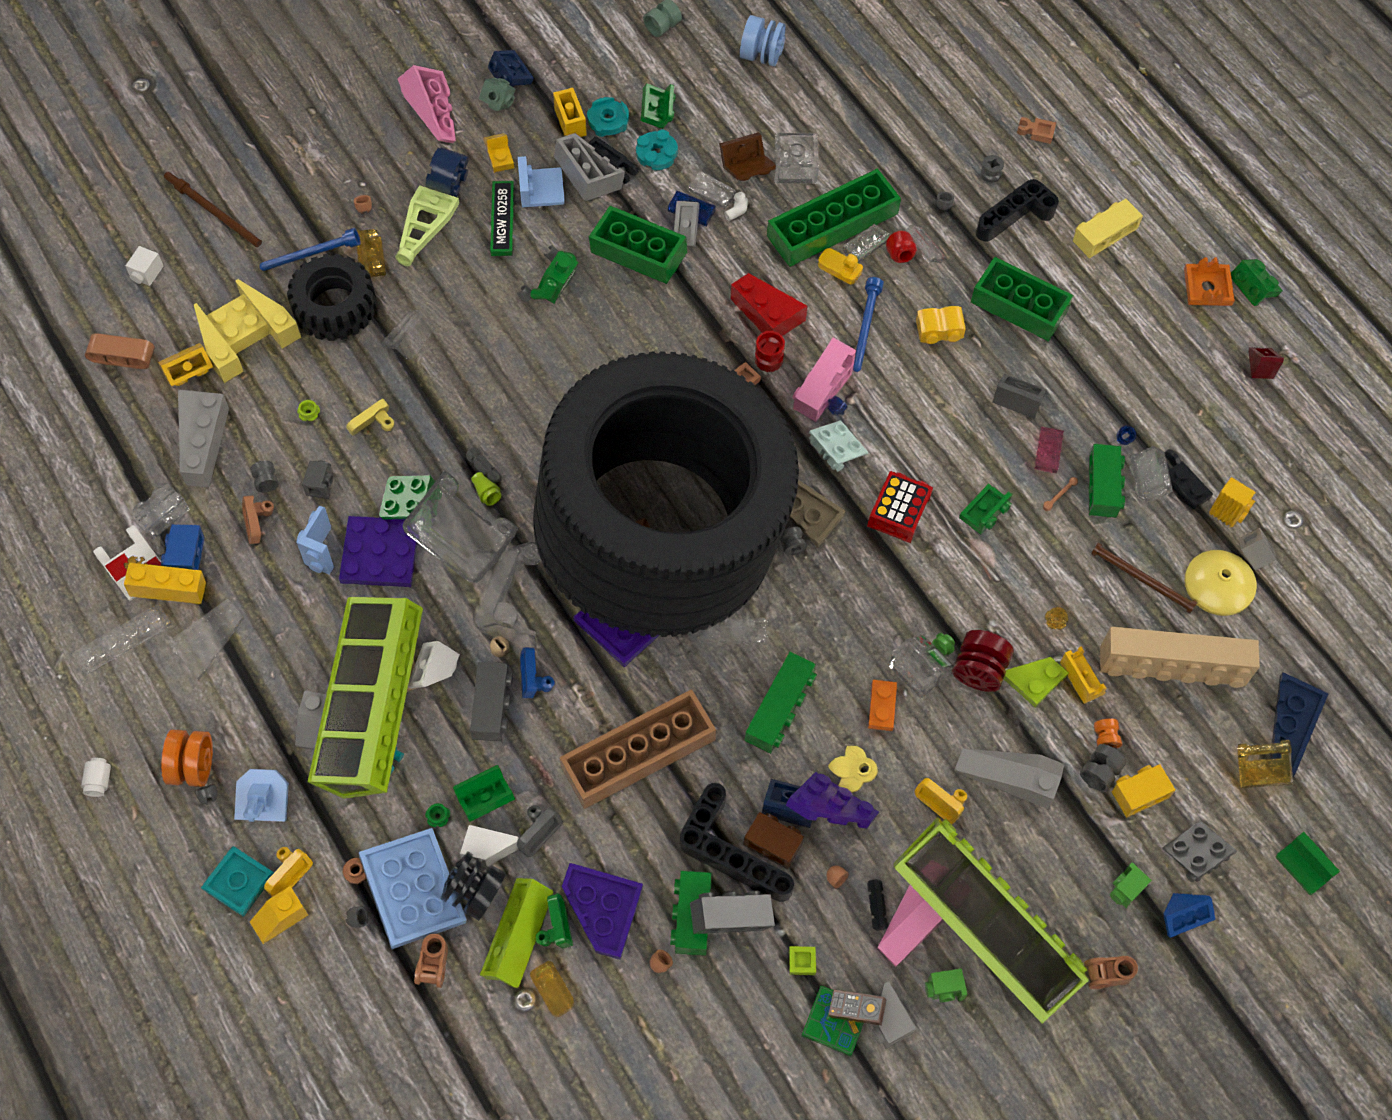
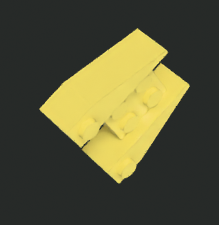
M239 279L235 282L241 296L210 314L205 315L198 304H194L206 353L213 365V369L224 383L244 372L236 354L267 335L271 334L282 349L301 338L296 321L283 306Z

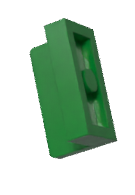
M1302 832L1276 855V859L1309 895L1314 894L1340 872L1305 832Z

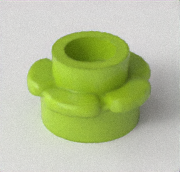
M304 400L299 404L297 413L303 421H314L320 413V408L314 401Z

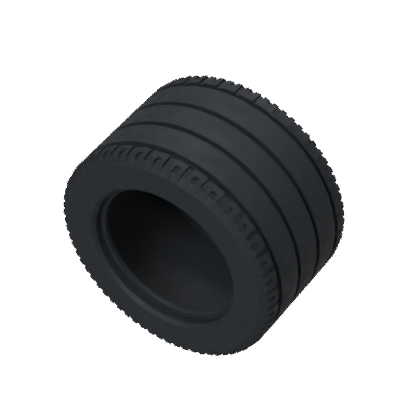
M652 351L649 354L639 353L636 356L631 354L628 355V358L620 357L617 361L613 359L608 362V365L603 364L598 369L594 368L589 375H584L581 380L575 383L574 387L568 390L567 394H564L552 414L545 433L533 512L534 537L538 555L542 560L544 568H546V573L552 578L554 585H558V590L564 593L568 600H572V605L580 607L583 613L587 612L590 618H597L600 623L609 624L608 627L614 628V626L618 627L623 632L627 630L629 634L637 632L641 636L649 634L650 637H656V635H661V637L671 635V637H675L678 634L687 635L689 632L693 634L700 629L705 630L709 626H715L718 622L724 621L727 616L731 617L736 611L741 609L759 589L769 570L797 495L799 479L797 449L794 446L791 431L787 428L785 419H782L780 411H776V406L774 403H770V398L767 395H763L759 388L756 389L754 383L751 381L747 382L744 376L737 375L736 371H730L724 365H718V362L707 361L708 359L703 357L702 359L697 358V355H692L691 357L685 353L680 355L676 354V352L666 354L663 351L659 353ZM654 460L675 464L700 476L714 489L725 507L727 517L715 525L692 532L673 533L654 530L630 520L615 509L603 495L597 480L615 467L634 461Z

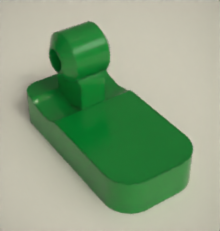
M559 893L547 897L553 928L547 931H539L536 934V942L544 947L549 946L551 943H556L562 949L573 946L565 900Z

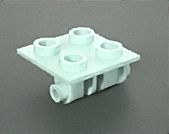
M841 420L809 431L811 434L809 437L811 440L810 444L815 447L820 455H823V459L827 460L832 470L836 469L837 472L844 468V462L868 454V451Z

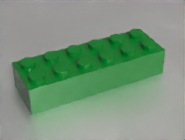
M877 168L768 220L767 237L787 265L791 267L898 215L901 197Z

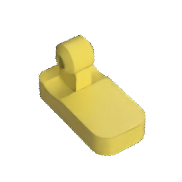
M382 398L348 422L346 425L347 430L353 436L376 419L384 431H391L394 427V420L387 414L389 405Z

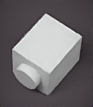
M139 246L125 266L131 280L138 284L143 283L150 286L163 268V263L158 253Z

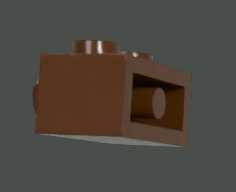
M759 812L744 837L743 845L788 870L803 844L804 836L795 827H786L779 823L775 816L768 813L764 815Z

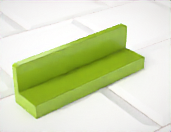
M516 878L480 976L489 980H500L513 988L519 987L536 942V934L540 931L548 910L547 897L553 895V890L531 878Z

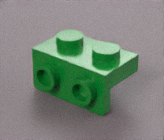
M646 83L643 87L640 121L664 129L667 123L673 120L675 114L673 104L676 98L674 85L670 84L666 90Z
M1258 259L1242 260L1231 272V279L1253 306H1258L1265 298L1277 297L1283 291L1278 285V280L1266 271V266Z
M988 483L960 513L959 519L981 535L986 529H992L1000 513L1004 515L1012 505L1010 500L1013 494L1008 491L1004 495Z
M498 765L453 786L457 800L469 822L515 800L513 792L505 781Z

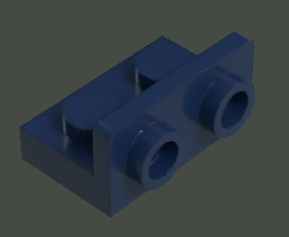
M515 50L493 52L488 69L494 78L508 81L511 87H514V85L532 84L534 77Z

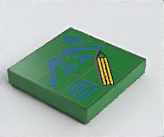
M820 986L802 1037L851 1057L864 1023L831 1018L829 1010L834 990Z

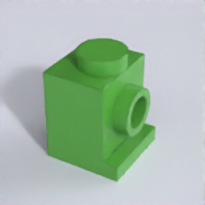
M1131 863L1112 883L1116 887L1110 893V897L1117 904L1127 908L1152 880L1134 863Z
M962 968L931 973L928 977V982H925L927 997L932 1000L939 999L940 1002H949L955 1000V996H957L958 1001H963L967 996Z

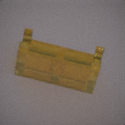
M358 229L357 232L361 242L357 246L358 262L364 265L365 270L369 272L371 277L386 275L381 236L369 237L371 235H378L375 229L361 231Z

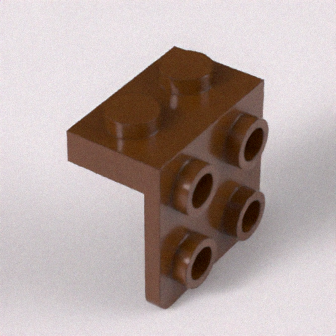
M759 132L719 143L723 168L739 181L749 180L752 176L758 174L766 175L776 169V164L764 155L762 135Z

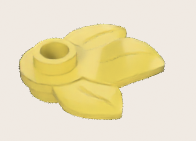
M847 746L845 756L835 758L828 765L832 773L841 778L838 786L848 789L851 793L858 791L863 783L875 779L878 773L876 763L872 759L867 758L864 750L858 746ZM864 766H868L869 770L865 773H862L861 768Z

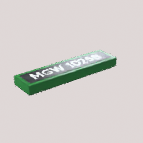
M492 181L491 256H513L514 181Z

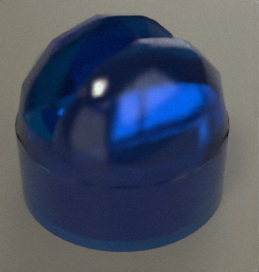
M1123 426L1117 431L1116 439L1121 445H1129L1136 439V431L1131 426ZM1128 433L1129 437L1123 439L1122 436Z

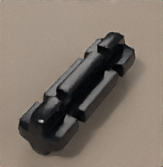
M878 879L869 880L867 887L868 892H871L869 894L871 916H874L872 918V928L877 931L885 930L888 927L887 918H884L886 908L884 894H881L883 884Z

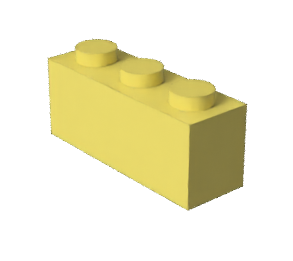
M1127 199L1119 203L1115 202L1108 210L1103 213H1097L1090 221L1080 223L1075 229L1073 242L1088 258H1091L1137 230L1143 215Z

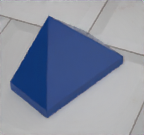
M1173 893L1164 912L1167 935L1171 938L1216 920L1212 898L1207 895Z

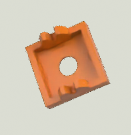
M1204 257L1198 264L1185 265L1184 274L1188 305H1233L1234 294L1229 264H1219L1217 257L1208 262V258ZM1210 282L1214 285V290H1204L1202 283Z

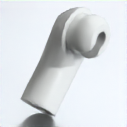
M738 192L734 195V207L724 212L728 221L743 215L747 211L748 198H746L745 193Z

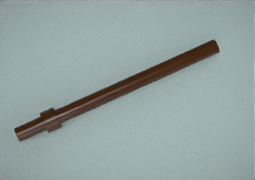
M169 171L164 174V179L174 185L178 192L186 194L252 245L258 248L262 244V240L193 190L184 179L177 178Z

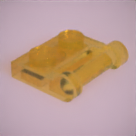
M1281 740V743L1247 746L1246 743L1238 744L1239 781L1241 788L1293 784L1290 740ZM1281 753V758L1248 761V756Z

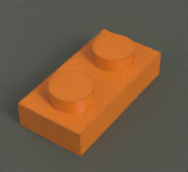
M872 681L869 729L893 731L897 682Z

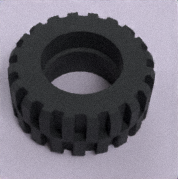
M323 254V257L318 258L316 256L311 258V261L308 263L305 261L300 265L301 269H296L292 274L293 279L289 280L287 297L297 325L304 329V332L309 336L314 334L315 338L320 340L327 338L328 341H335V338L344 340L351 334L353 336L358 334L359 329H364L369 324L368 320H372L377 302L371 276L365 270L364 265L360 262H355L354 258L349 256L344 258L342 254H335V256ZM330 289H344L351 292L346 300L337 305L321 306L314 303V300L321 293Z

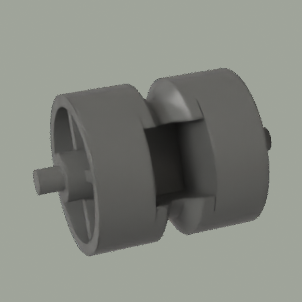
M1100 744L1091 755V760L1087 761L1080 771V776L1088 784L1089 788L1106 792L1115 781V776L1119 775L1126 765V759L1117 748Z

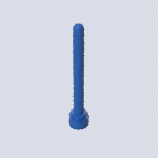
M352 228L346 230L342 237L260 263L259 267L262 271H266L345 245L352 248L361 244L357 230Z
M870 277L866 280L865 290L868 297L853 365L854 372L861 370L876 297L882 292L884 285L883 280L877 277Z

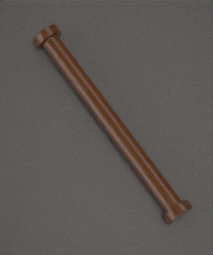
M1099 542L1091 553L1093 556L1098 555L1187 609L1186 612L1191 614L1198 603L1195 600L1190 601L1104 549Z

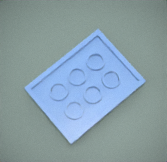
M432 828L359 852V859L391 949L423 939L430 934H437L466 924L467 919L461 903L456 907L451 905L456 896L455 893H452L446 902L440 899L449 871Z

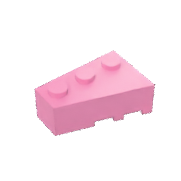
M833 337L812 371L807 375L803 385L794 392L793 409L816 422L852 375L856 350Z

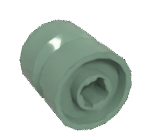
M672 0L662 1L656 8L651 9L643 16L647 30L655 37H661L669 30V27L673 28L682 20L681 12Z

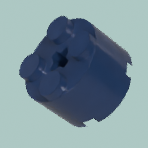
M438 148L429 165L432 169L431 174L427 173L426 187L457 197L460 192L459 184L461 181L465 182L468 175L466 166L469 157L446 148Z

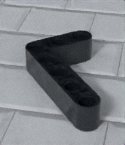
M719 783L707 785L681 830V850L685 854L754 890L760 891L764 895H771V898L776 901L785 902L789 900L794 888L792 876L710 834L725 806L726 790ZM711 794H718L721 797V799L718 801H711L708 798V796ZM699 815H706L709 817V821L701 823L696 818ZM688 836H693L698 841L690 845L684 840ZM717 848L720 854L711 856L707 853V850ZM738 859L743 865L739 868H734L730 865V861ZM755 871H761L766 877L758 880L752 874ZM785 883L789 889L781 892L776 889L775 885Z

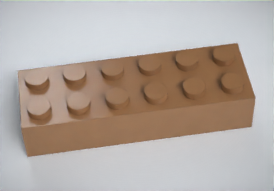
M691 689L559 757L560 765L581 805L586 809L715 741L716 729Z

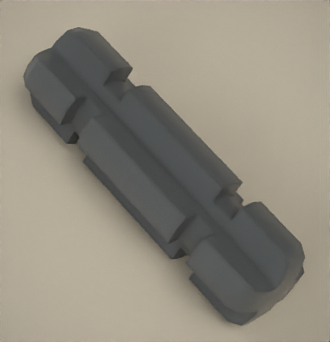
M471 448L467 451V459L474 463L479 472H482L496 485L502 481V475L497 470H494V467L483 455L480 456V452L476 448Z

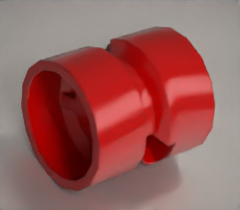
M765 331L757 337L754 359L756 366L760 370L774 372L783 364L785 340L778 332Z

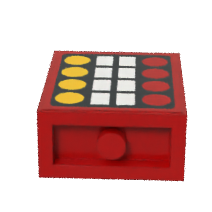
M890 471L869 516L867 527L911 543L926 504L930 501L933 487L923 481L908 478L902 473Z

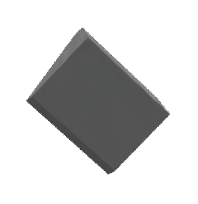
M1004 374L997 385L992 403L1035 419L1046 389Z

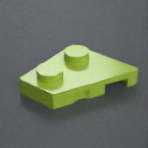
M1048 657L1005 670L1004 680L1036 708L1068 676L1069 672L1052 657Z

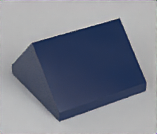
M771 779L764 799L762 814L768 813L780 821L810 828L812 820L804 818L786 806L789 798L801 786Z

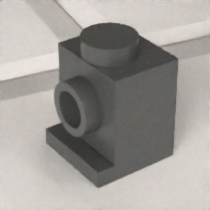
M323 460L318 462L309 461L302 483L306 496L329 499L330 495L327 488L331 487L333 482L330 463Z

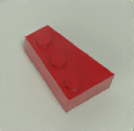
M750 273L731 284L730 299L762 333L765 331H775L783 336L806 321L807 305Z

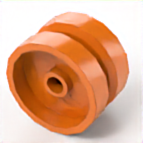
M173 729L168 732L163 746L161 761L162 777L166 785H182L186 781L188 786H205L210 775L213 756V744L209 732L193 731L190 736L186 730Z

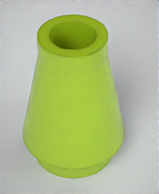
M482 472L472 476L471 481L475 486L480 501L488 506L496 504L501 498L500 488Z

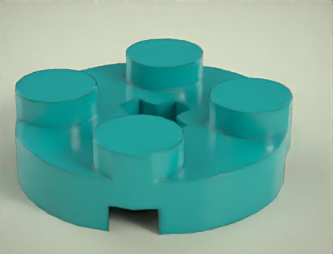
M599 98L592 103L590 109L588 108L587 121L597 136L615 135L627 130L629 110L624 102L621 101L619 103L615 101V98ZM606 114H609V116H613V117H611V118H605V115H606Z
M653 131L638 137L636 157L641 165L644 167L645 165L650 166L652 170H663L672 166L674 159L678 155V145L676 140L669 135L668 131ZM658 148L660 149V153H657L656 151L652 150Z

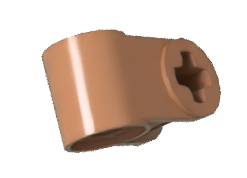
M430 934L423 940L415 971V984L419 985L421 982L430 983L442 988L445 978L448 946L441 935ZM439 942L442 944V948L438 953H429V947L433 943Z
M1129 956L1101 957L1084 961V966L1088 968L1090 978L1089 989H1103L1110 986L1129 984L1138 972L1136 961ZM1118 966H1126L1130 971V975H1122L1118 970Z

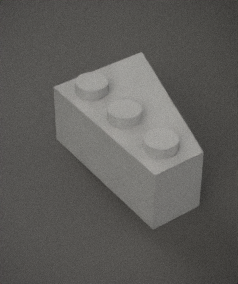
M576 133L556 139L554 158L584 201L622 189L625 171L621 168H615L609 163L610 160L604 156L602 158L595 152L594 147Z

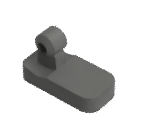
M532 805L527 810L529 818L534 823L517 841V847L527 857L533 856L563 823L559 813L551 807L546 812L542 811L538 805Z

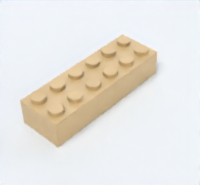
M1110 627L1100 646V673H1108L1110 676L1132 675V677L1138 679L1154 677L1160 681L1175 679L1181 680L1183 683L1197 681L1205 682L1207 685L1229 684L1231 687L1239 688L1246 686L1260 668L1259 641L1251 639Z

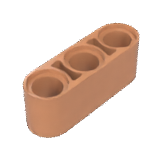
M92 334L85 357L89 361L98 364L147 369L150 365L155 346L143 339Z

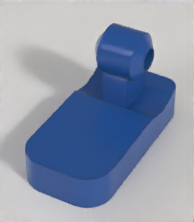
M523 647L520 654L522 698H533L535 693L541 690L543 692L551 691L555 684L552 677H535V649Z

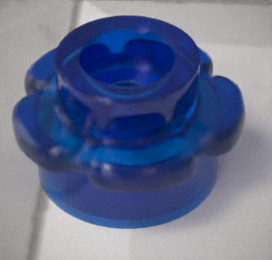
M835 395L831 400H828L829 405L827 409L833 415L845 414L844 411L848 406L844 401Z

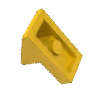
M502 133L484 137L493 172L513 169L514 162L508 146L507 135Z

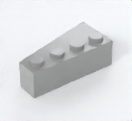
M178 390L180 473L186 485L209 488L229 407L224 394Z

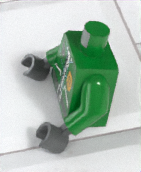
M553 245L549 246L550 252L544 253V256L551 261V264L545 271L538 288L530 290L527 285H523L521 287L522 291L517 292V295L523 302H528L530 299H546L555 304L576 273L578 266L577 257L571 252L558 251Z

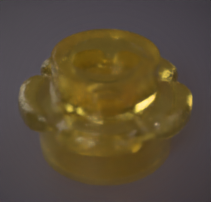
M1054 607L1045 614L1046 624L1051 629H1064L1067 625L1066 622L1069 620L1067 612L1060 607Z

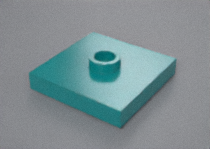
M232 846L201 886V889L244 917L263 892L266 881L274 872L235 846Z

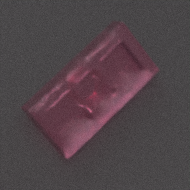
M1041 426L1034 465L1035 470L1057 474L1063 430Z

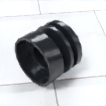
M467 851L456 862L448 875L440 899L446 902L451 894L455 893L456 896L451 905L456 907L464 898L467 900L464 913L479 921L498 892L506 873L493 865H490L484 873L480 872L481 858H478L472 867L469 866L473 854Z

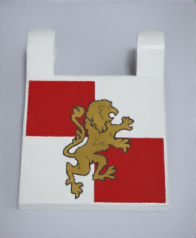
M134 525L127 528L126 531L135 544L112 559L109 558L101 546L93 551L129 601L136 597H130L124 586L128 564L137 563L161 566L160 559Z

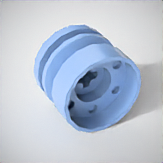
M750 15L741 40L740 58L755 61L758 54L761 53L760 61L762 64H765L768 60L770 66H776L784 48L785 23L779 22L776 27V22L771 20L766 29L764 18Z

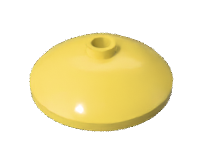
M1224 550L1203 552L1190 562L1185 572L1184 581L1188 595L1192 601L1198 602L1197 606L1211 614L1228 616L1240 613L1250 605L1255 597L1257 583L1251 567L1242 558Z

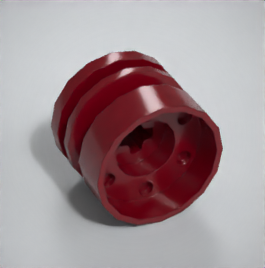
M970 630L966 632L960 648L961 653L958 654L952 669L954 677L966 686L985 692L1000 690L1006 674L1005 669L1008 668L1014 652L1013 646L1003 637L989 631Z

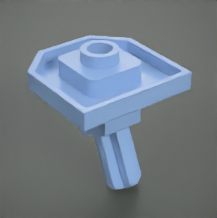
M249 769L236 781L234 819L249 820V822H254V820L287 821L289 783L277 770Z

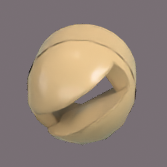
M496 636L491 640L490 651L494 656L503 657L508 654L510 647L506 638ZM497 642H500L504 646L502 650L497 644Z

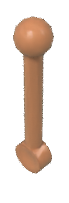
M1071 477L1069 483L1050 501L1044 502L1043 509L1050 511L1053 504L1069 488L1078 484V479Z

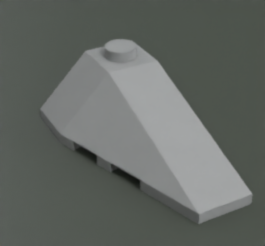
M963 748L954 772L1048 809L1058 789L1064 764L1038 754Z

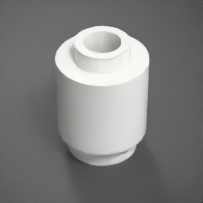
M91 758V761L85 762L81 784L83 794L92 797L104 796V791L108 789L111 765L106 763L105 759Z

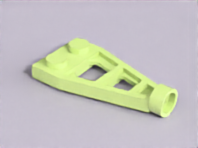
M419 185L410 201L400 249L395 256L400 264L404 266L412 264L416 255L450 221L459 205V198ZM421 210L438 215L431 224L417 221ZM413 228L425 232L420 240L409 237Z

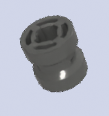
M259 461L251 466L250 470L255 478L254 485L256 491L265 493L273 491L278 487V479L274 475L275 468L271 461Z

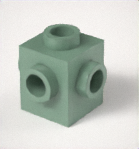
M501 78L485 79L479 99L489 104V108L500 111L509 108L513 104L516 89L511 87L508 81Z

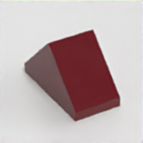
M1249 347L1251 378L1274 379L1283 364L1284 357L1272 348Z

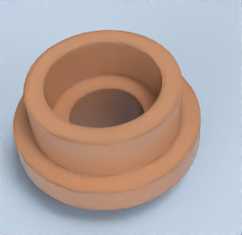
M359 858L350 859L345 863L343 875L349 883L359 884L366 879ZM353 867H360L358 873H351Z

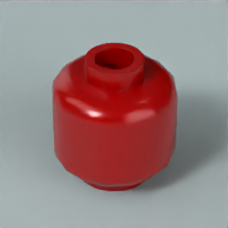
M894 232L886 240V249L894 262H909L917 252L916 243L909 232Z

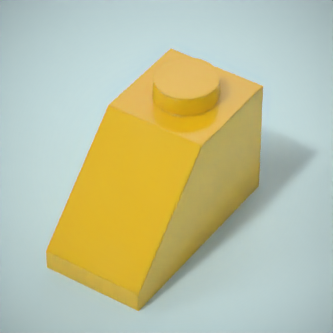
M291 886L267 900L251 919L250 924L262 944L307 917L308 913Z

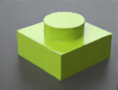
M789 946V975H816V947Z

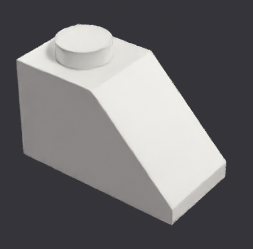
M439 641L423 643L409 679L408 688L426 687L451 677L457 667V660L460 654Z
M469 825L460 855L462 858L468 851L473 854L469 866L472 867L476 860L481 858V866L488 867L518 850L517 841L519 838Z

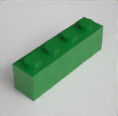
M792 652L788 653L745 732L746 742L770 754L774 747H780L785 737L782 734L785 727L790 728L796 714L793 712L796 706L801 707L807 694L804 691L807 686L812 687L816 680L817 674L814 673L815 663Z

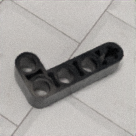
M1030 179L979 217L976 237L984 242L991 241L1029 211L1039 219L1049 221L1055 216L1059 199L1043 183L1036 179Z

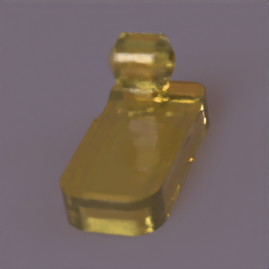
M547 961L530 972V978L552 1016L560 1017L573 1009L574 998L553 962Z

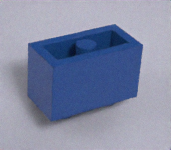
M171 524L170 533L166 534L165 537L166 552L161 556V566L199 570L205 540L200 525Z

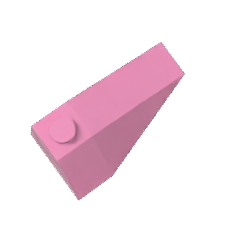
M413 65L398 78L405 99L438 141L454 143L456 141L454 122L450 118L449 113L452 111V105L448 103L450 89L443 71Z
M931 860L920 872L935 888H938L953 871ZM958 876L943 892V896L957 909L968 898L972 889ZM909 885L878 949L897 967L944 920Z

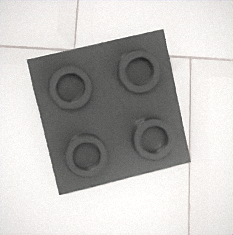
M1199 821L1162 847L1166 853L1188 871L1186 877L1190 882L1200 881L1202 876L1206 873H1211L1212 869H1217L1220 863L1228 861L1230 856L1237 852L1236 849L1202 821Z

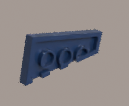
M1282 672L1279 679L1269 767L1293 778L1329 693Z

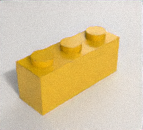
M137 563L128 564L124 586L130 597L194 604L202 603L206 585L201 570Z

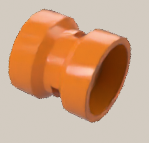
M1102 719L1094 723L1095 733L1098 734V739L1096 740L1097 747L1100 744H1106L1113 748H1120L1122 746L1121 737L1118 735L1119 722L1117 719Z

